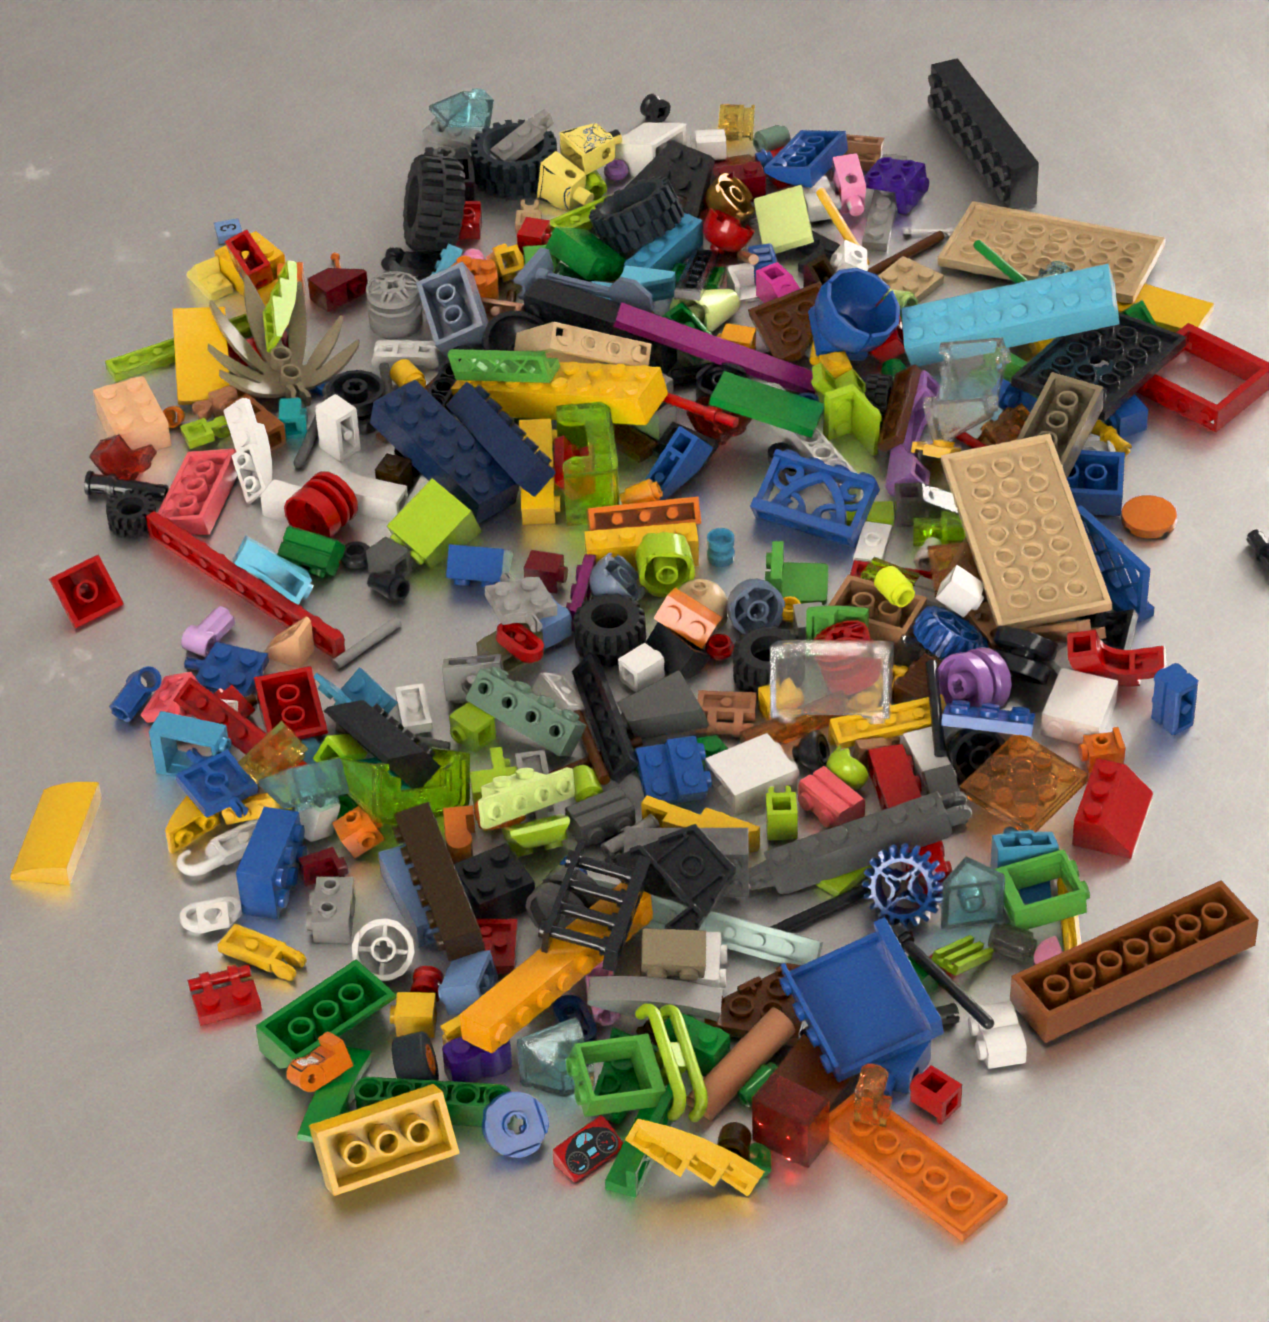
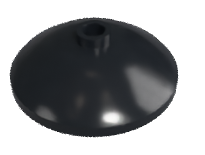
M503 312L495 316L486 326L482 337L483 350L512 351L513 347H515L517 332L546 323L527 312Z

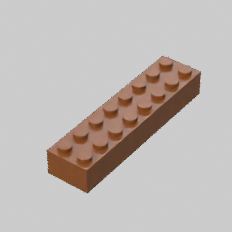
M1220 880L1012 975L1010 1001L1040 1038L1047 1043L1255 946L1259 920L1226 884Z

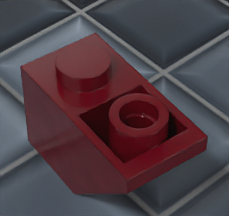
M327 268L307 278L310 299L326 312H330L365 294L368 284L367 271L364 269Z

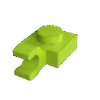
M224 415L218 416L209 422L204 417L180 426L181 434L189 449L215 441L214 436L226 438L231 435L229 428L225 426L228 424Z

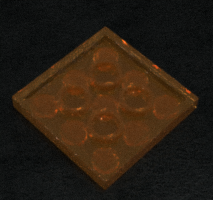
M1013 734L959 788L969 800L1016 830H1033L1037 832L1089 779L1088 773L1030 737Z

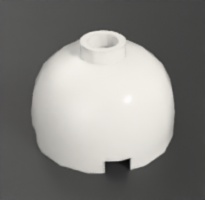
M387 918L374 919L368 922L356 933L352 944L353 960L357 959L382 982L392 981L402 976L411 966L415 954L413 938L408 930L398 921Z

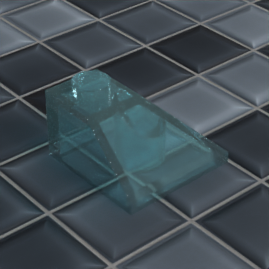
M474 88L472 91H462L429 105V111L444 127H490L494 99L485 90Z
M576 1017L517 1039L519 1074L522 1086L563 1097L574 1094L575 1083L573 1077H570L567 1073L566 1058L569 1057L574 1044L586 1042ZM586 1064L593 1087L595 1086L594 1064Z

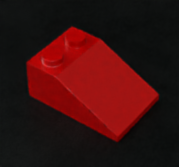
M311 666L254 677L257 701L265 731L279 743L328 734Z

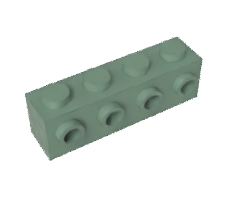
M493 666L492 669L480 668L465 700L556 755H572L587 726L578 720L580 717L578 714L568 709L560 710L554 706L556 702L553 699L541 694L540 696L535 695L531 692V686L518 680L513 682L507 678L509 674L498 667Z

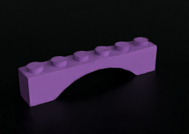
M926 370L921 371L904 443L890 450L885 488L902 505L928 491L930 472L919 462L918 453L911 452L912 443L920 441L926 423L940 402L942 386Z

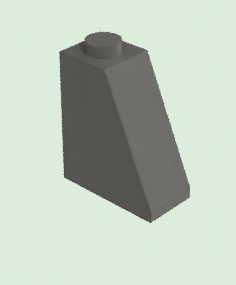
M679 670L617 702L626 731L630 729L634 737H654L703 729L709 726L701 705Z

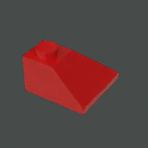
M99 554L49 578L74 629L124 605Z

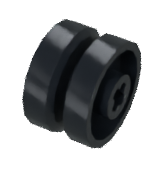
M364 370L346 371L332 378L326 386L327 399L336 394L356 408L359 435L375 432L376 429L370 424L373 402L385 395L382 379L378 375Z
M997 626L993 641L1005 650L995 649L994 651L999 653L1006 662L1011 677L1030 683L1046 685L1051 670L1046 664L1037 660L1047 662L1055 660L1059 645L1026 630L1008 626Z

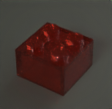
M773 1072L752 1097V1140L765 1145L792 1163H798L809 1168L829 1143L830 1100Z

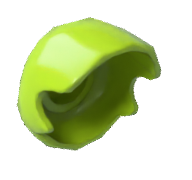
M839 745L828 758L826 768L853 790H858L869 780L868 772L862 763L850 757L849 748L840 751L842 747Z

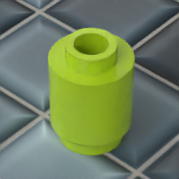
M579 765L573 768L574 799L576 803L604 792L593 769L586 765Z

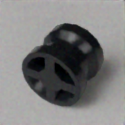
M654 93L647 95L640 106L641 114L651 117V120L656 123L665 121L671 110L670 103L660 99Z

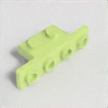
M566 767L545 775L534 772L532 768H520L516 770V774L493 778V782L481 786L482 798L478 800L481 828L489 829L574 797L573 769Z

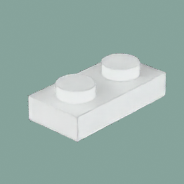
M424 684L395 687L401 724L405 727L403 733L407 729L413 734L433 731Z

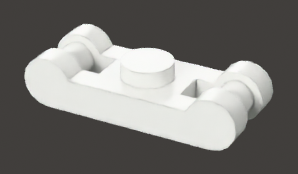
M378 340L374 345L371 363L374 367L379 368V365L384 362L393 365L401 359H408L414 365H424L427 369H435L438 367L441 352L435 346L434 341Z

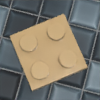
M904 256L878 275L879 278L891 287L890 289L912 292L917 298L918 303L944 283L943 274Z

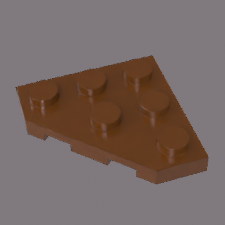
M820 281L748 309L749 317L771 356L789 363L803 357L813 339L808 311L812 306H815V299L822 286Z
M785 963L789 971L801 966ZM781 965L775 968L774 973L762 979L759 976L737 986L736 992L725 997L722 996L721 1014L717 1021L704 1019V1023L718 1027L732 1037L743 1038L771 1008H776L791 1020L795 1028V1033L784 1044L788 1046H794L798 1041L800 1031L804 1025V1021H799L792 1004L796 1002L792 994L786 996L779 982V978L783 977Z

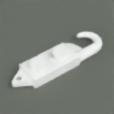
M258 819L245 822L210 839L205 848L207 859L198 864L188 865L185 863L186 857L191 854L190 850H185L177 859L178 869L186 875L199 876L223 864L227 866L241 859Z

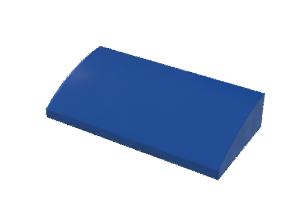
M800 130L764 167V172L779 181L795 186L802 185V187L812 188L832 167V158L843 156L848 150L846 131Z

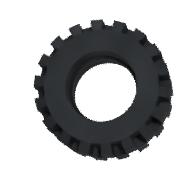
M602 594L601 597L594 596L591 597L590 601H584L582 607H578L576 615H574L575 647L579 656L585 658L591 652L599 657L601 664L605 665V667L612 668L613 665L619 667L618 658L646 642L644 609L640 608V604L637 601L632 602V598L628 596L621 597L620 594Z
M763 626L758 630H749L748 634L743 633L740 636V640H736L733 649L734 683H737L739 690L757 692L758 700V687L790 678L795 687L801 689L802 683L805 682L806 648H804V643L802 640H799L797 634H790V630L785 628L781 630L776 626H772V628Z

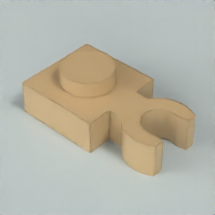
M521 200V210H516L515 233H518L526 217L542 219V212L539 210V200H535L533 205H526L525 200Z

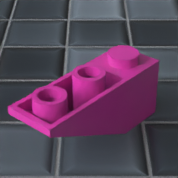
M778 262L756 270V296L764 303L800 289L793 276Z

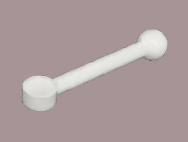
M948 227L947 229L903 228L902 233L934 234L942 231L943 234L950 237L955 229L953 227Z

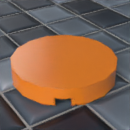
M1141 495L1131 498L1124 504L1121 511V521L1124 528L1130 529V533L1137 537L1146 539L1163 537L1164 533L1168 531L1170 533L1174 530L1177 523V512L1172 503L1164 498L1153 495Z

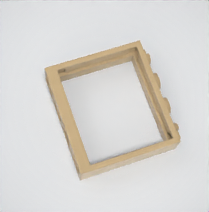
M551 322L517 332L514 351H543L547 358H558L559 362L603 364V362L611 365L649 366L652 344ZM557 328L563 329L562 336H556Z

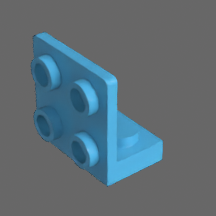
M360 667L341 689L318 673L313 677L321 684L318 690L330 700L333 698L335 701L334 705L364 700L371 707L377 703L389 714L398 703Z

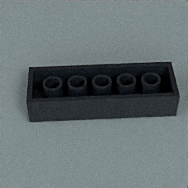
M538 278L523 295L524 311L538 317L546 324L557 322L650 343L652 345L649 366L661 367V371L665 375L677 363V349L613 327L621 303L542 278ZM557 328L556 336H562L563 329Z

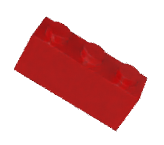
M1096 758L1074 818L1072 845L1132 859L1154 792L1126 764Z

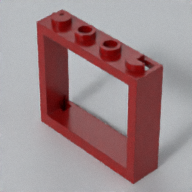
M1187 323L1176 332L1187 337L1186 346L1170 361L1185 350L1245 380V382L1218 404L1157 374L1147 381L1137 393L1214 432H1218L1269 390V362Z

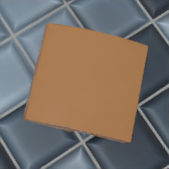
M846 134L848 150L843 155L857 153L861 169L869 171L882 156L885 138Z
M1090 619L1047 623L1025 628L1026 631L1035 633L1055 643L1067 642V633L1095 629L1100 639L1106 638L1105 627L1091 628Z

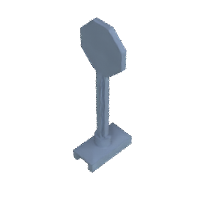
M542 247L539 248L514 278V283L522 286V291L518 294L521 300H524V293L538 278H542L583 292L610 298L612 301L622 302L650 313L654 310L652 295L637 280L620 277L608 287L555 274L552 272L554 266L550 251Z

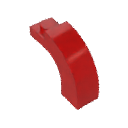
M1096 629L1067 633L1068 660L1075 671L1117 680L1118 687L1140 686V680L1154 678L1157 671L1166 668L1164 645L1121 650L1105 645L1100 640Z

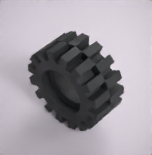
M869 374L864 394L868 401L879 409L882 417L881 423H883L893 385L892 376Z
M127 490L125 495L118 493L116 494V499L113 497L109 499L110 503L106 504V514L109 529L113 531L114 535L117 536L120 533L121 538L129 535V539H133L136 534L139 537L144 536L143 532L149 534L146 516L153 511L156 512L155 501L151 495L147 496V492L144 491L139 494V490H134L130 494L129 490Z

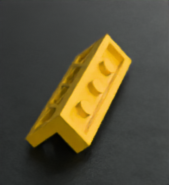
M940 694L942 714H943V711H944L945 706H946V702H945V700H944L943 695ZM929 697L832 718L829 721L827 736L829 745H836L837 747L841 745V749L855 746L856 740L879 737L887 739L901 736L903 733L931 727Z

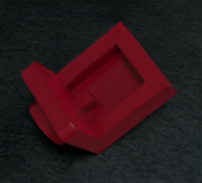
M334 847L299 857L301 879L305 887L316 884L317 877H345L349 873L344 857L339 858Z

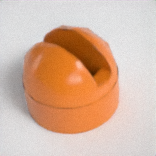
M170 406L163 410L169 428H175L183 423L185 413L180 407Z

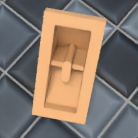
M306 616L274 636L263 653H268L270 660L302 668L314 651L311 620Z

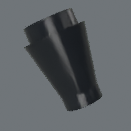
M373 572L367 580L369 588L376 590L392 602L404 600L410 590V584L403 575Z

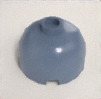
M608 553L591 570L589 579L592 591L591 596L601 597L602 594H620L621 597L628 596L632 598V602H638L645 593L644 586L639 588L636 582L639 578L638 573L623 557L617 555L613 558L611 557L612 553Z
M758 578L747 579L739 583L730 592L727 600V613L731 623L740 633L748 634L749 630H758L763 626L767 628H772V626L778 627L783 619L782 613L783 607L785 608V601L778 589L768 581Z

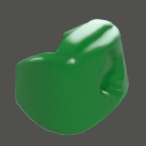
M761 1143L751 1144L747 1161L765 1171L761 1178L767 1177L772 1169L771 1150Z

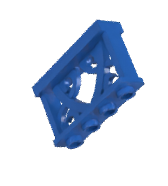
M776 449L758 494L753 498L750 505L755 518L856 549L861 530L876 495L880 491L875 477L865 472H860V474L850 472L848 468L842 465H827L816 457L807 459L789 449H785V451ZM784 468L797 470L794 476H789L786 473L789 485L785 486L779 481V474ZM824 483L831 492L834 503L821 505L812 514L806 513L805 502L798 492L807 487ZM775 485L781 491L769 502L768 499ZM850 488L862 490L864 495L859 502L851 505L845 504V501H852L857 496L856 494H848ZM791 497L799 503L796 509L788 507L789 504L794 503L790 499ZM831 510L836 511V513L829 512V514L831 515L830 519L827 520L822 518V514L824 512ZM846 511H857L851 526H847Z

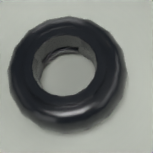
M360 541L350 542L345 545L346 549L342 560H340L342 565L350 569H360L368 565L366 550L370 548L369 545Z

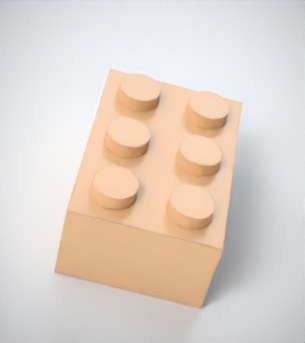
M144 376L130 378L126 381L105 385L93 390L97 415L120 460L172 446L168 421Z

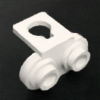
M231 896L189 904L180 912L181 925L191 932H200V934L230 927L241 916V904L238 899Z

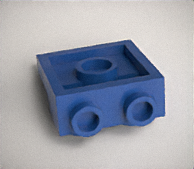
M696 736L667 739L665 744L638 747L634 751L639 763L637 768L644 798L648 795L670 804L703 800L708 793V789L712 787L711 774L709 771H704L702 761L705 760V748L703 743H697Z

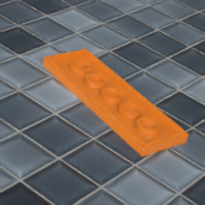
M862 1087L816 1123V1131L962 1242L1008 1204V1196Z

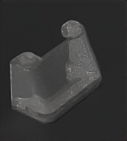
M1003 337L940 343L939 354H942L945 364L939 367L942 381L937 398L926 397L923 403L932 442L933 439L949 441L992 418L994 412L998 411V397L1006 365L1011 362L1010 349L1005 347Z
M876 640L776 641L770 646V718H778V722L793 723L796 722V717L802 715H861V717L867 718V723H885V719L891 717L894 642Z

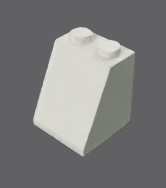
M643 123L622 136V143L615 145V159L623 160L628 167V173L636 177L672 140L687 146L686 124Z

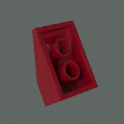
M750 154L727 157V160H715L709 186L716 178L726 173L728 174L726 177L730 179L736 177L746 185L753 196L750 202H754L755 198L766 195V175L759 160Z

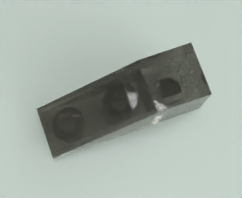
M925 483L894 484L896 527L962 525L951 493Z

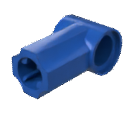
M147 666L131 673L124 687L109 705L111 713L118 719L130 722L151 693L160 687L162 678L159 671L154 667ZM141 677L146 680L147 687L142 684Z

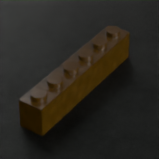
M429 802L394 813L397 826L392 827V831L397 845L401 843L404 845V847L400 848L405 865L411 864L412 868L408 869L413 886H420V889L416 890L421 907L428 906L429 911L425 912V916L430 930L437 929V933H434L433 936L439 952L445 950L450 962L485 950L479 925Z

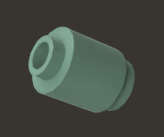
M779 125L757 131L753 138V146L757 152H761L762 148L765 151H771L783 147L791 141L790 133L785 126Z

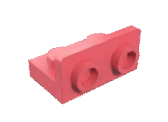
M192 672L169 675L163 678L160 687L155 691L141 713L146 723L154 722L160 711L186 717L192 716V714L173 701L190 677L198 682Z

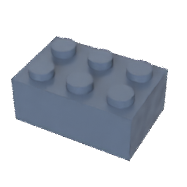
M463 262L416 282L435 346L446 358L450 349L463 345L474 348L482 344L483 333L489 322L474 275Z

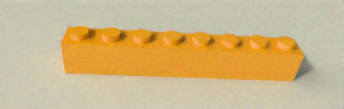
M621 882L612 890L619 892L621 889L627 890L628 885ZM645 891L643 892L626 942L653 919L651 894ZM600 899L589 909L612 915L613 912L618 913L620 908L615 903ZM575 919L566 927V929L602 939L604 936L609 937L611 931H608V927L580 919ZM553 938L547 953L541 952V948L460 1013L462 1039L487 1052H495L542 1011L549 1008L560 996L569 991L585 975H588L603 961L604 956L600 955L597 950Z

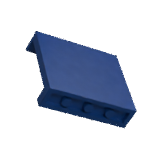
M885 917L873 922L874 933L789 971L785 963L781 964L783 977L779 978L781 987L786 996L792 994L796 1002L792 1006L800 1022L806 1021L809 1026L806 1033L814 1048L819 1046L823 1053L819 1057L827 1074L833 1072L838 1082L944 1034L942 1019Z

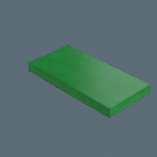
M726 371L723 372L709 401L711 406L812 438L824 413V403Z

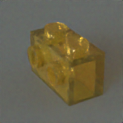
M281 721L237 763L256 784L266 790L268 787L272 788L282 780L283 773L290 766L295 767L305 758L304 753L309 748Z

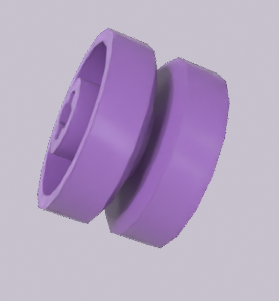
M976 648L967 652L952 654L943 659L938 667L940 694L943 695L946 704H952V700H965L970 702V706L982 707L983 703H990L1002 707L1010 696L1012 687L1010 671L999 653L990 648Z

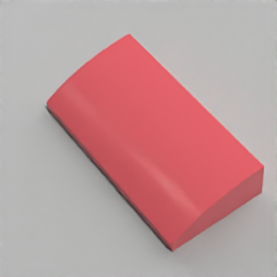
M236 448L187 452L157 513L164 518H169L172 523L181 529L187 530L191 535H210L238 477L231 456L237 452Z

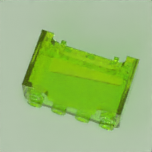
M602 402L556 406L558 437L564 435L578 449L588 446L589 456L571 457L563 463L567 526L588 525L586 513L588 508L620 505L618 458L610 407Z

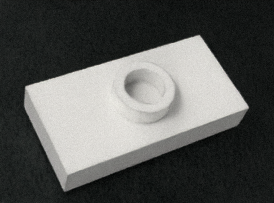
M865 521L854 553L853 562L856 560L882 564L891 537L892 525Z

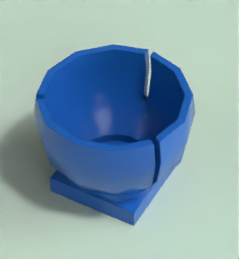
M859 268L839 270L827 280L818 292L815 306H812L808 311L816 356L845 351L849 360L864 361L868 356L867 351H873L882 345L893 334L899 324L900 305L893 290L876 307L877 303L886 295L891 287L876 274Z

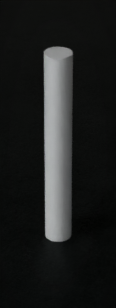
M398 617L392 618L332 660L333 667L339 670L401 627L400 619Z

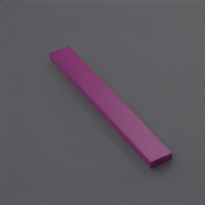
M621 302L613 327L722 365V363L736 364L742 367L747 375L779 384L786 389L800 394H815L816 392L811 383L813 379L812 370Z

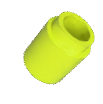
M895 566L882 568L877 573L874 586L892 605L904 607L913 600L915 591L913 590L912 583Z

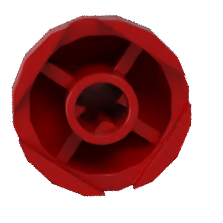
M712 208L709 209L703 223V233L705 239L711 243L710 249L717 251L721 255L725 251L735 253L745 248L755 231L747 224L745 228L741 227L740 220L720 210L715 209L714 211Z

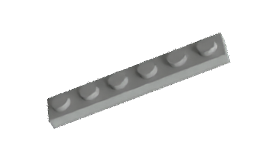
M897 154L882 155V158L891 157L892 159L907 160V156ZM874 189L862 240L863 248L887 252L897 210L895 192Z

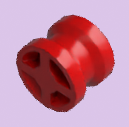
M424 965L416 968L413 972V983L410 987V992L436 993V1003L439 1002L438 988L444 980V974L433 966Z

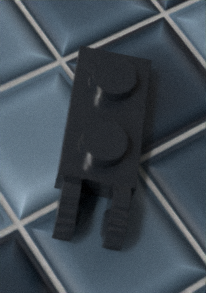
M390 247L386 250V257L382 259L381 266L383 270L388 272L400 271L409 273L412 276L424 275L429 277L432 272H436V269H434L435 265L442 258L440 254H426L416 251L405 252L401 248Z

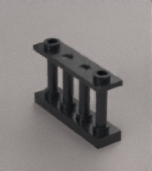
M579 839L575 850L570 849L565 862V868L568 869L548 920L542 919L538 937L542 938L541 952L547 953L552 939H558L599 951V954L604 956L602 969L615 972L649 879L652 858L639 855L635 867L624 868L584 857L585 840ZM581 868L624 880L628 888L627 890L621 889L619 892L576 880V876ZM572 891L615 903L620 909L618 913L613 912L612 915L567 903V900ZM565 915L608 927V931H611L609 937L604 936L602 939L559 927L558 923L561 916Z

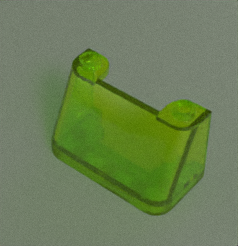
M428 746L436 753L433 759L441 767L424 787L401 790V778L391 776L387 772L389 764L355 761L347 756L331 758V775L333 781L377 823L396 824L394 813L429 802L435 818L444 816L443 808L469 805L470 753Z

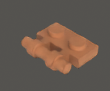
M698 690L697 700L703 709L709 726L697 729L695 733H707V736L733 734V737L742 738V735H754V723H743V721H755L757 692ZM717 720H734V722H717Z

